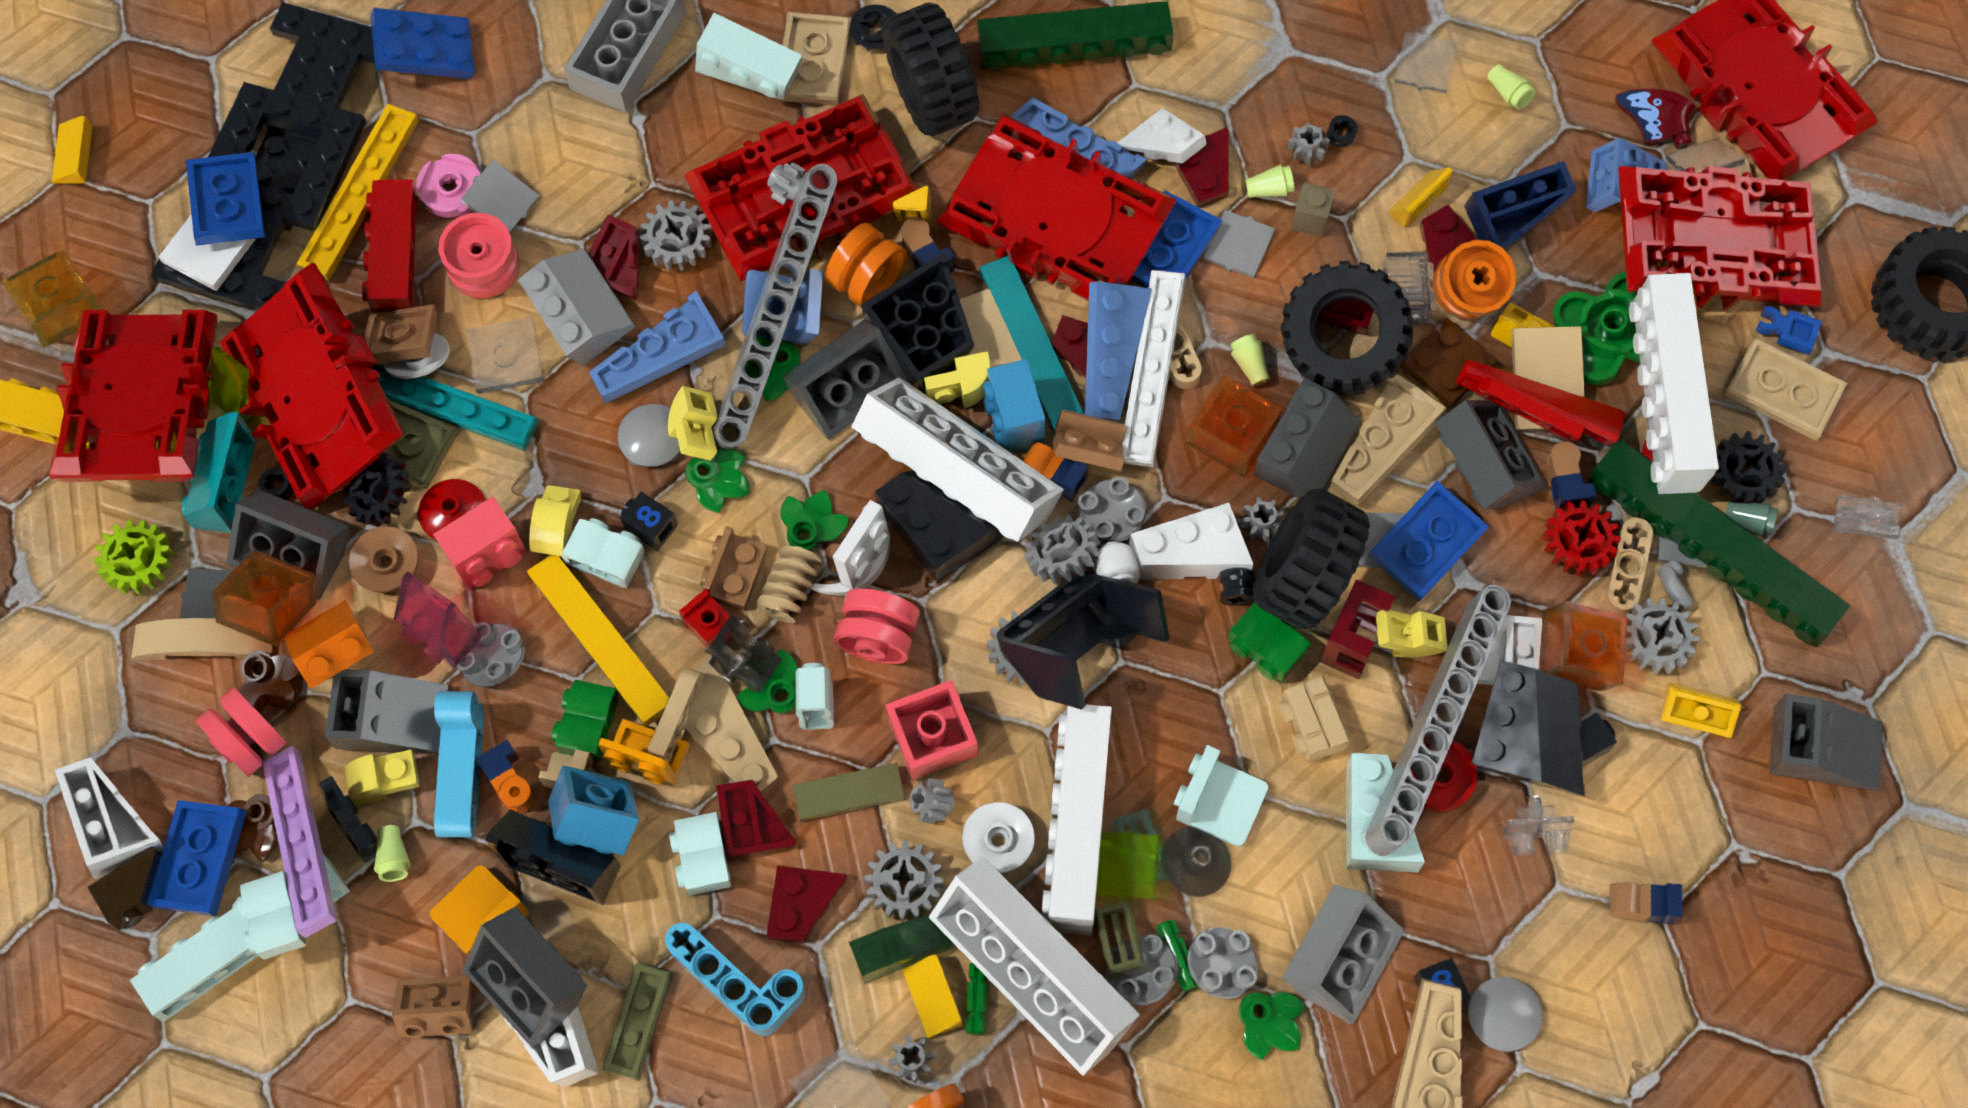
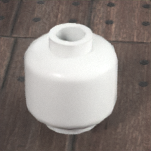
M1118 542L1105 543L1099 549V556L1092 558L1095 574L1134 584L1140 579L1141 570L1135 552L1128 544Z

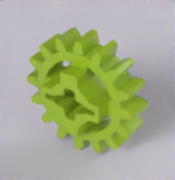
M129 519L126 521V528L121 529L117 524L113 525L115 533L112 536L103 533L102 537L106 540L105 545H96L95 547L102 556H98L93 560L100 568L97 571L98 575L103 580H106L105 583L110 588L114 589L117 587L123 594H127L131 587L136 594H141L143 585H147L152 590L155 588L153 583L155 578L165 580L166 577L161 571L163 568H172V564L166 557L174 555V551L167 546L170 540L164 533L161 534L162 531L157 525L154 524L150 527L145 520L141 519L138 526H136Z

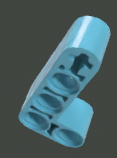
M438 691L435 696L434 712L435 720L441 728L434 831L436 837H474L477 826L481 769L476 758L482 755L483 705L474 691Z
M677 923L670 927L666 933V947L673 958L748 1029L758 1036L773 1034L805 999L806 990L802 978L793 970L785 969L777 972L759 989L691 925ZM680 937L684 940H689L696 951L693 957L684 946L677 944L676 941ZM713 959L719 962V967L715 973L704 975L700 972L701 966L705 961ZM791 981L796 983L798 988L793 996L786 998L778 994L779 988L784 982ZM734 984H742L745 986V993L740 999L731 1000L727 998L726 994L729 987ZM765 1008L772 1011V1017L768 1023L757 1025L753 1022V1015L759 1009Z

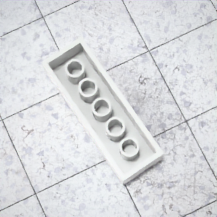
M1691 273L1649 275L1642 288L1638 289V294L1634 301L1630 302L1629 318L1631 322H1635L1636 327L1633 348L1634 352L1639 354L1641 364L1638 367L1637 377L1639 385L1644 386L1645 397L1642 400V414L1644 418H1648L1649 423L1646 444L1648 450H1652L1654 460L1651 464V479L1653 483H1657L1658 494L1697 493L1703 489L1719 467Z
M900 377L868 393L852 424V428L861 433V436L866 441L877 444L887 451L892 459L906 464L916 472L918 477L932 482L942 489L947 497L961 502L971 509L973 515L987 520L997 527L1003 536L1014 539L1017 542L1040 527L1041 524L1047 522L1064 490Z
M1086 705L1082 710L1068 706L1067 715L1060 714L1057 746H1064V749H1057L1054 780H1060L1061 784H1053L1051 815H1058V819H1050L1048 850H1055L1054 855L1047 854L1045 885L1052 886L1051 891L1044 890L1042 916L1059 933L1091 936L1111 719V707Z
M984 856L955 876L929 916L932 922L1082 1076L1112 1051L1140 1016L1129 1002L1083 958Z

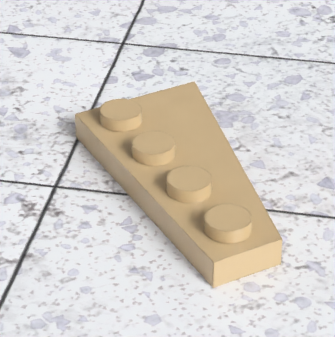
M1396 374L1393 378L1389 377L1388 384L1383 393H1380L1369 418L1367 421H1364L1359 430L1353 446H1350L1331 480V487L1359 506L1436 425L1435 422L1446 415V407L1399 374Z
M712 654L695 669L703 673V682L683 729L732 782L753 780L763 795L779 781V778ZM674 687L666 693L669 698L672 694Z
M1422 978L1391 1108H1462V1059L1460 1058L1462 1025L1461 989L1459 987Z

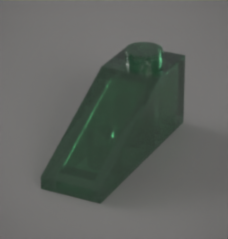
M930 915L888 926L849 942L864 985L911 966L928 956L938 955L957 946L929 918Z

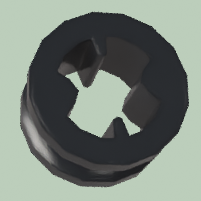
M1346 115L1333 118L1327 129L1329 142L1336 147L1342 148L1351 145L1358 132L1357 123L1353 118ZM1340 126L1347 128L1344 137L1337 135Z
M280 468L266 470L259 480V486L262 491L287 500L294 491L284 470ZM276 479L283 486L281 489L277 491L271 485V483Z

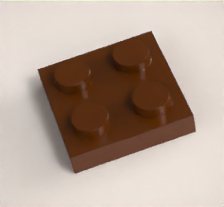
M1447 317L1409 352L1406 362L1400 366L1443 405L1450 409L1469 391L1455 383L1464 363L1467 360H1472L1495 367L1497 361Z

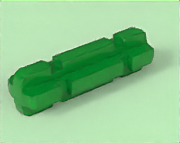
M1174 919L1166 920L1156 926V932L1176 956L1178 973L1180 975L1177 977L1181 989L1183 991L1194 989L1198 985L1193 980L1188 968L1187 956L1189 950L1183 937H1178L1180 930Z
M971 962L968 974L971 982H968L966 1008L969 1017H966L965 1030L969 1035L978 1036L984 1035L986 1029V1018H983V1016L986 1015L988 983H985V980H988V978Z

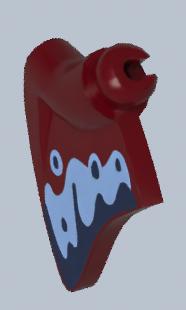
M1636 89L1616 95L1615 103L1637 124L1645 146L1671 141L1674 142L1676 149L1681 150L1683 145L1686 148L1691 145L1692 138L1690 137L1691 130L1688 117L1695 109V105L1690 99L1676 92L1663 89Z

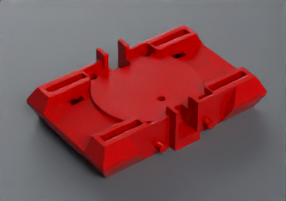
M1716 0L1651 40L1660 55L1689 87L1691 98H1698L1702 104L1699 112L1717 133L1724 129L1727 132V140L1730 142L1734 140L1766 179L1787 180L1844 146L1850 140L1879 122L1872 110L1826 59L1832 46L1829 44L1819 49L1816 55L1813 56L1805 45L1815 29L1814 25L1801 31L1775 0ZM1747 13L1754 17L1755 23L1750 24L1748 22ZM1826 106H1831L1835 110L1836 115L1831 117L1827 113Z
M864 94L805 119L801 116L796 120L797 123L790 126L787 120L760 131V140L754 143L751 140L745 141L743 148L684 174L690 189L740 282L746 279V273L749 270L763 272L770 269L794 202L788 199L786 204L783 205L771 198L773 191L770 190L771 187L767 185V182L776 166L780 164L784 166L786 163L790 165L794 162L804 168L806 173L815 165L826 164L836 172L837 185L814 247L819 258L823 257L822 239L836 233L837 238L841 242L846 237V233L852 231L859 224L873 222L894 212V201L918 190ZM813 174L812 182L814 186L818 189H825V179L821 175ZM874 184H881L882 187L878 191L870 193V189ZM808 205L801 206L802 216L806 220L813 221L815 218L814 210ZM762 236L766 238V241L753 245L757 237ZM791 236L790 246L792 249L802 252L804 249L803 241L797 236Z
M1002 113L936 222L974 243L996 249L997 251L994 255L1000 259L1005 254L1008 255L1010 263L1014 264L1015 268L1037 280H1039L1043 273L1048 276L1046 279L1048 284L1054 285L1057 280L1070 287L1072 293L1089 301V283L1095 281L1074 271L1073 266L1094 275L1105 283L1127 285L1156 239L1159 230L1177 202V199L1141 181L1135 182L1103 166L1101 154L1097 150L1091 160L1080 155L1075 139H1072L1069 146L1065 147L1042 136L1038 130ZM1013 151H1018L1023 155L1020 161L1016 160L1017 155ZM988 206H990L991 210L988 211L985 209V207L987 208ZM1124 206L1130 207L1135 211L1132 217L1126 215L1128 211ZM966 211L974 216H978L992 223L993 226L989 228L963 213ZM1096 263H1102L1103 267L1096 266Z
M1620 166L1618 168L1627 292L1638 293V289L1642 288L1649 275L1691 273L1693 294L1697 300V308H1702L1717 295H1722L1723 310H1728L1739 300L1812 307L1821 306L1820 268L1810 182L1751 177L1750 172H1744L1741 176H1738V168L1707 166L1701 173L1695 172L1694 167L1686 168V171ZM1665 260V267H1657L1655 265ZM1787 270L1786 277L1776 276L1778 273H1782Z
M310 263L296 273L283 285L284 287L243 324L227 334L219 343L249 401L239 410L240 413L267 417L270 425L260 424L251 433L252 437L269 440L298 500L304 508L313 511L333 493L342 489L378 459L380 454L401 438L405 432L377 380L380 378V374L376 370H372L377 361L364 336L354 335L352 331L354 324L352 321L346 320L317 265ZM256 348L260 349L263 353L260 358L255 352ZM309 457H314L319 462L316 468L312 465Z
M83 310L80 314L74 343V363H61V369L67 385H57L56 387L64 414L60 435L55 440L49 478L61 482H102L104 480L189 482L193 479L199 447V440L196 439L197 428L205 427L204 419L208 418L211 392L208 381H212V373L206 372V369L213 354L218 315L207 310H182V315H111L107 310ZM189 339H193L192 348H187ZM174 433V436L177 440L175 452L171 453V443L173 440ZM87 442H89L90 449H86Z

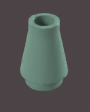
M1728 501L1725 515L1747 531L1761 537L1763 534L1772 536L1778 508L1770 507V503H1733Z

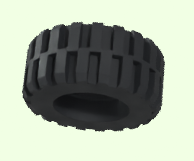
M927 2L886 19L881 31L884 40V50L887 54L886 58L891 68L894 82H896L898 92L919 131L924 135L935 136L973 121L979 112V97L977 96L976 83L974 82L971 66H969L957 32H955L951 20L947 18L945 11L938 4Z
M1943 226L1940 231H1938L1937 227L1924 228L1921 233L1913 232L1894 247L1875 275L1876 279L1872 283L1871 294L1874 296L1871 300V305L1874 313L1879 312L1876 321L1881 329L1886 327L1889 331L1886 336L1893 342L1899 341L1904 345L1902 349L1909 353H1912L1914 350L1920 353L1919 357L1930 360L1933 356H1938L1940 361L1951 360L1954 356L1956 358L1968 356V311L1954 313L1933 306L1919 291L1916 277L1936 275L1949 280L1963 293L1968 308V231L1963 230L1960 233L1956 232L1955 227Z
M1339 261L1340 266L1330 267V264L1321 266V271L1315 275L1310 272L1303 277L1304 283L1300 287H1294L1290 293L1291 300L1289 303H1285L1282 312L1284 320L1281 323V334L1288 357L1294 368L1298 370L1303 378L1305 377L1335 392L1337 395L1345 396L1346 393L1353 392L1355 395L1365 394V390L1372 387L1375 390L1384 385L1383 382L1389 377L1393 378L1399 372L1398 368L1402 363L1406 362L1409 356L1410 345L1413 342V321L1407 298L1404 297L1402 289L1397 282H1392L1388 278L1387 273L1381 269L1373 270L1370 268V264L1359 262V265H1351L1350 261ZM1344 299H1356L1367 303L1377 314L1380 323L1379 336L1375 345L1367 353L1352 359H1338L1327 354L1318 344L1315 333L1316 322L1322 311L1332 303Z
M1312 489L1307 491L1305 496H1301L1297 500V504L1289 510L1286 518L1282 520L1278 531L1272 537L1269 547L1261 560V566L1255 577L1256 582L1253 584L1254 593L1252 594L1258 608L1299 629H1310L1320 624L1321 619L1327 617L1331 608L1335 607L1340 600L1343 591L1347 589L1353 573L1356 572L1359 566V560L1364 554L1365 543L1369 538L1368 529L1370 528V522L1366 513L1324 489Z

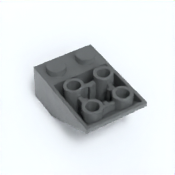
M344 669L333 676L325 738L335 749L402 752L411 749L414 753L439 754L441 728L435 720V696L438 691H449L450 686L371 670Z
M1785 694L1774 705L1769 774L1878 791L1883 722L1823 699Z

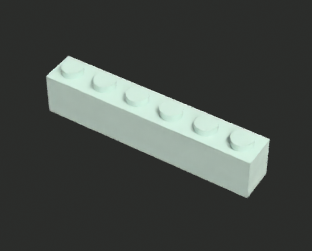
M323 854L334 903L350 892V890L328 857ZM237 901L232 905L233 909L223 916H216L206 921L201 926L200 932L191 938H184L173 944L167 955L158 961L152 960L144 964L138 970V975L130 980L152 1016L165 1022L258 956L256 952L251 953L247 946L245 931L249 930L248 918L241 916Z

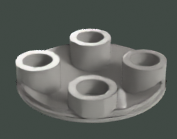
M659 404L643 405L632 410L622 420L618 430V444L622 453L632 465L656 467L675 461L680 457L681 452L678 439L668 436L669 407Z
M1115 477L1112 480L1095 483L1083 492L1078 499L1077 515L1078 518L1082 517L1086 524H1092L1100 542L1119 543L1129 539L1132 533L1138 532L1141 529L1146 517V506L1142 495L1134 486L1122 477Z
M487 622L478 623L473 627L471 635L463 644L456 660V666L461 671L463 677L474 685L487 687L500 684L510 678L520 667L525 655L524 639L518 630L510 625L502 623L489 625Z
M1214 927L1204 930L1192 941L1187 956L1188 968L1193 980L1203 991L1217 998L1231 999L1241 996L1255 984L1258 970L1257 958L1250 945L1249 936L1245 932Z
M1153 934L1139 937L1147 970L1139 971V969H1134L1132 974L1125 975L1120 973L1118 978L1111 979L1106 966L1107 982L1131 1005H1148L1162 999L1169 993L1177 979L1178 962L1175 954L1160 937ZM1127 940L1125 943L1129 960H1133L1135 957L1131 940ZM1118 947L1112 948L1115 964L1122 963Z
M1508 977L1493 978L1481 984L1471 996L1467 1012L1468 1023L1471 1025L1475 1035L1487 1046L1504 1053L1519 1050L1529 1045L1538 1035L1543 1018L1542 1008L1535 993L1521 981Z

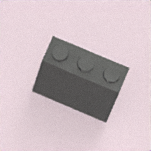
M864 320L782 376L799 406L828 440L854 422L868 393L899 377L909 383L880 329Z
M1304 377L1260 453L1253 475L1298 499L1301 496H1305L1309 490L1324 489L1358 430L1361 421L1335 392Z
M1464 400L1435 422L1440 431L1439 436L1442 443L1451 450L1456 459L1458 471L1469 482L1474 500L1483 509H1501L1549 487L1504 408L1497 404L1483 400Z
M257 489L235 505L226 563L319 600L344 556L349 525Z
M516 907L481 925L462 969L464 974L532 1049L538 1047L577 1008L587 987L580 974L570 967L558 954L556 948L546 941L534 928L532 922L525 918Z

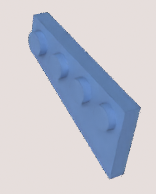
M1033 97L1010 116L1038 130L1042 136L1065 147H1068L1072 139H1075L1079 154L1090 160L1096 150L1099 151L1103 166L1129 179H1132L1147 166L1146 158L1139 154L1134 156L1123 150L1122 145L1113 140L1108 142L1095 135L1094 130L1085 125L1082 127L1069 121L1068 116Z
M1098 281L1089 283L1085 415L1111 421L1120 420L1152 288Z
M697 291L687 297L688 302L679 309L672 308L664 314V320L650 330L647 327L638 334V340L628 348L621 347L589 372L605 404L726 346L723 335Z

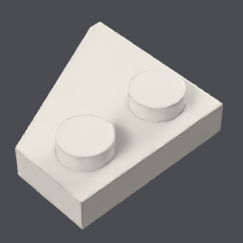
M1163 108L1117 142L1128 153L1130 151L1143 152L1147 159H1166L1177 163H1184L1207 145L1204 134Z
M1506 616L1477 684L1494 685L1500 660L1541 670L1542 618Z

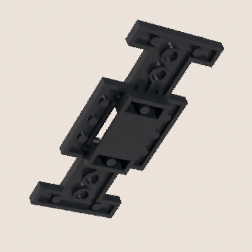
M282 2L270 26L274 36L296 42L274 90L247 82L243 83L208 157L250 153L265 124L268 131L255 157L265 237L255 239L217 291L162 263L160 259H158L151 274L155 282L254 311L260 309L286 283L262 275L282 230L290 231L292 226H297L315 232L326 212L366 124L364 115L339 108L361 60L375 64L371 26Z

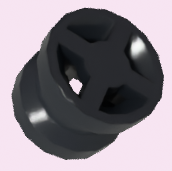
M1232 568L1220 572L1219 582L1223 585V591L1220 592V602L1228 606H1243L1254 602L1252 595L1254 591L1251 590L1254 573L1243 568Z

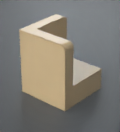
M575 749L574 756L553 752L547 772L540 771L538 778L544 787L553 789L562 765L592 772L595 762L590 753Z

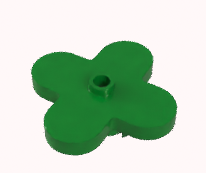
M1626 272L1615 275L1607 284L1604 293L1597 297L1579 291L1569 292L1561 296L1553 308V323L1555 327L1581 326L1584 382L1591 385H1604L1613 381L1627 359L1640 363L1639 354H1636L1633 348V338L1636 333L1635 322H1631L1629 318L1630 302L1634 301L1638 293L1627 292Z

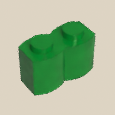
M1255 602L1228 633L1229 646L1234 653L1241 658L1249 657L1258 664L1256 666L1258 671L1269 680L1275 678L1280 682H1283L1308 654L1311 645L1295 629L1283 623L1276 616L1258 608Z
M575 679L571 689H565L562 698V709H565V713L561 721L555 722L551 737L552 741L555 742L558 753L574 756L576 749L589 752L594 761L600 762L603 752L599 748L598 743L601 738H608L619 699L616 688Z

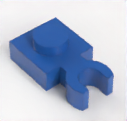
M1765 306L1760 316L1768 318L1771 324L1760 321L1755 330L1763 335L1777 334L1779 335L1777 344L1809 355L1814 347L1822 321L1793 310H1789L1784 317L1781 316L1776 308Z

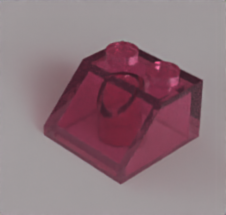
M407 571L403 575L394 615L395 622L403 630L399 635L414 648L419 644L425 648L423 652L436 664L439 665L444 661L452 668H455L482 636L453 602Z

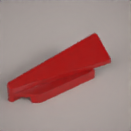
M1467 360L1464 363L1455 381L1457 385L1571 443L1578 440L1583 433L1606 446L1615 444L1620 436L1625 418V412L1621 409L1472 360Z

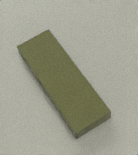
M898 763L792 785L800 822L905 800Z
M636 963L602 1068L604 1072L636 1081L640 1080L673 975L671 972Z

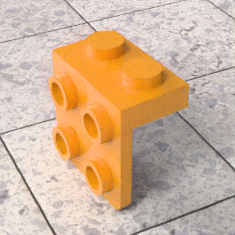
M622 719L614 740L610 741L601 738L598 746L603 752L604 758L610 762L609 766L613 769L627 774L632 769L643 773L642 778L657 785H663L664 781L671 784L675 783L690 744L685 740L679 739L670 761L667 762L664 759L647 754L655 730Z
M478 865L430 910V917L468 956L482 924L514 907L524 917L530 912L485 866Z

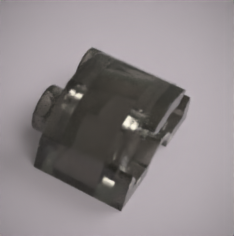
M731 615L726 619L705 649V653L712 656L709 664L729 682L734 683L736 679H739L749 686V691L761 692L782 659L774 652V647L769 642L761 638L754 640L749 635V625L743 619Z

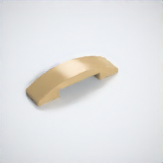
M181 618L140 623L135 627L131 658L133 660H168L169 656H234L237 660H244L248 654L258 650L269 652L273 656L276 626L252 621L215 618Z

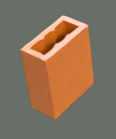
M346 600L284 635L292 661L311 689L374 652L362 625Z

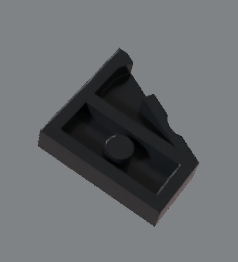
M331 775L319 783L326 808L363 863H366L376 856L373 843L378 840L367 823L361 824L356 816L359 812L348 795L344 796Z

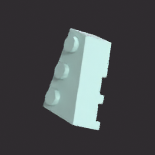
M713 13L697 43L695 72L762 93L770 98L784 100L800 70L802 55Z
M1352 753L1346 764V869L1418 873L1425 861L1414 831L1406 844L1386 856L1374 854L1366 844V831L1393 773L1388 755ZM1398 800L1399 805L1405 810L1402 802ZM1385 830L1387 837L1392 840L1390 833Z

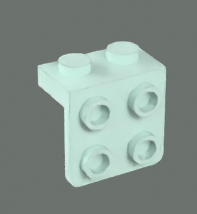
M1207 745L1203 755L1196 753L1188 770V773L1193 775L1189 786L1181 785L1176 796L1174 805L1179 807L1176 820L1236 847L1244 845L1268 791V784L1263 780L1219 762L1220 750Z

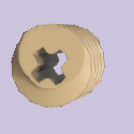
M785 546L779 551L781 558L774 562V569L776 571L769 573L768 580L770 583H766L763 586L764 595L757 599V605L767 615L785 623H795L796 621L789 616V612H801V607L795 604L794 601H806L807 596L800 591V588H812V583L805 577H816L818 572L811 567V564L821 565L823 559L814 552L802 547Z

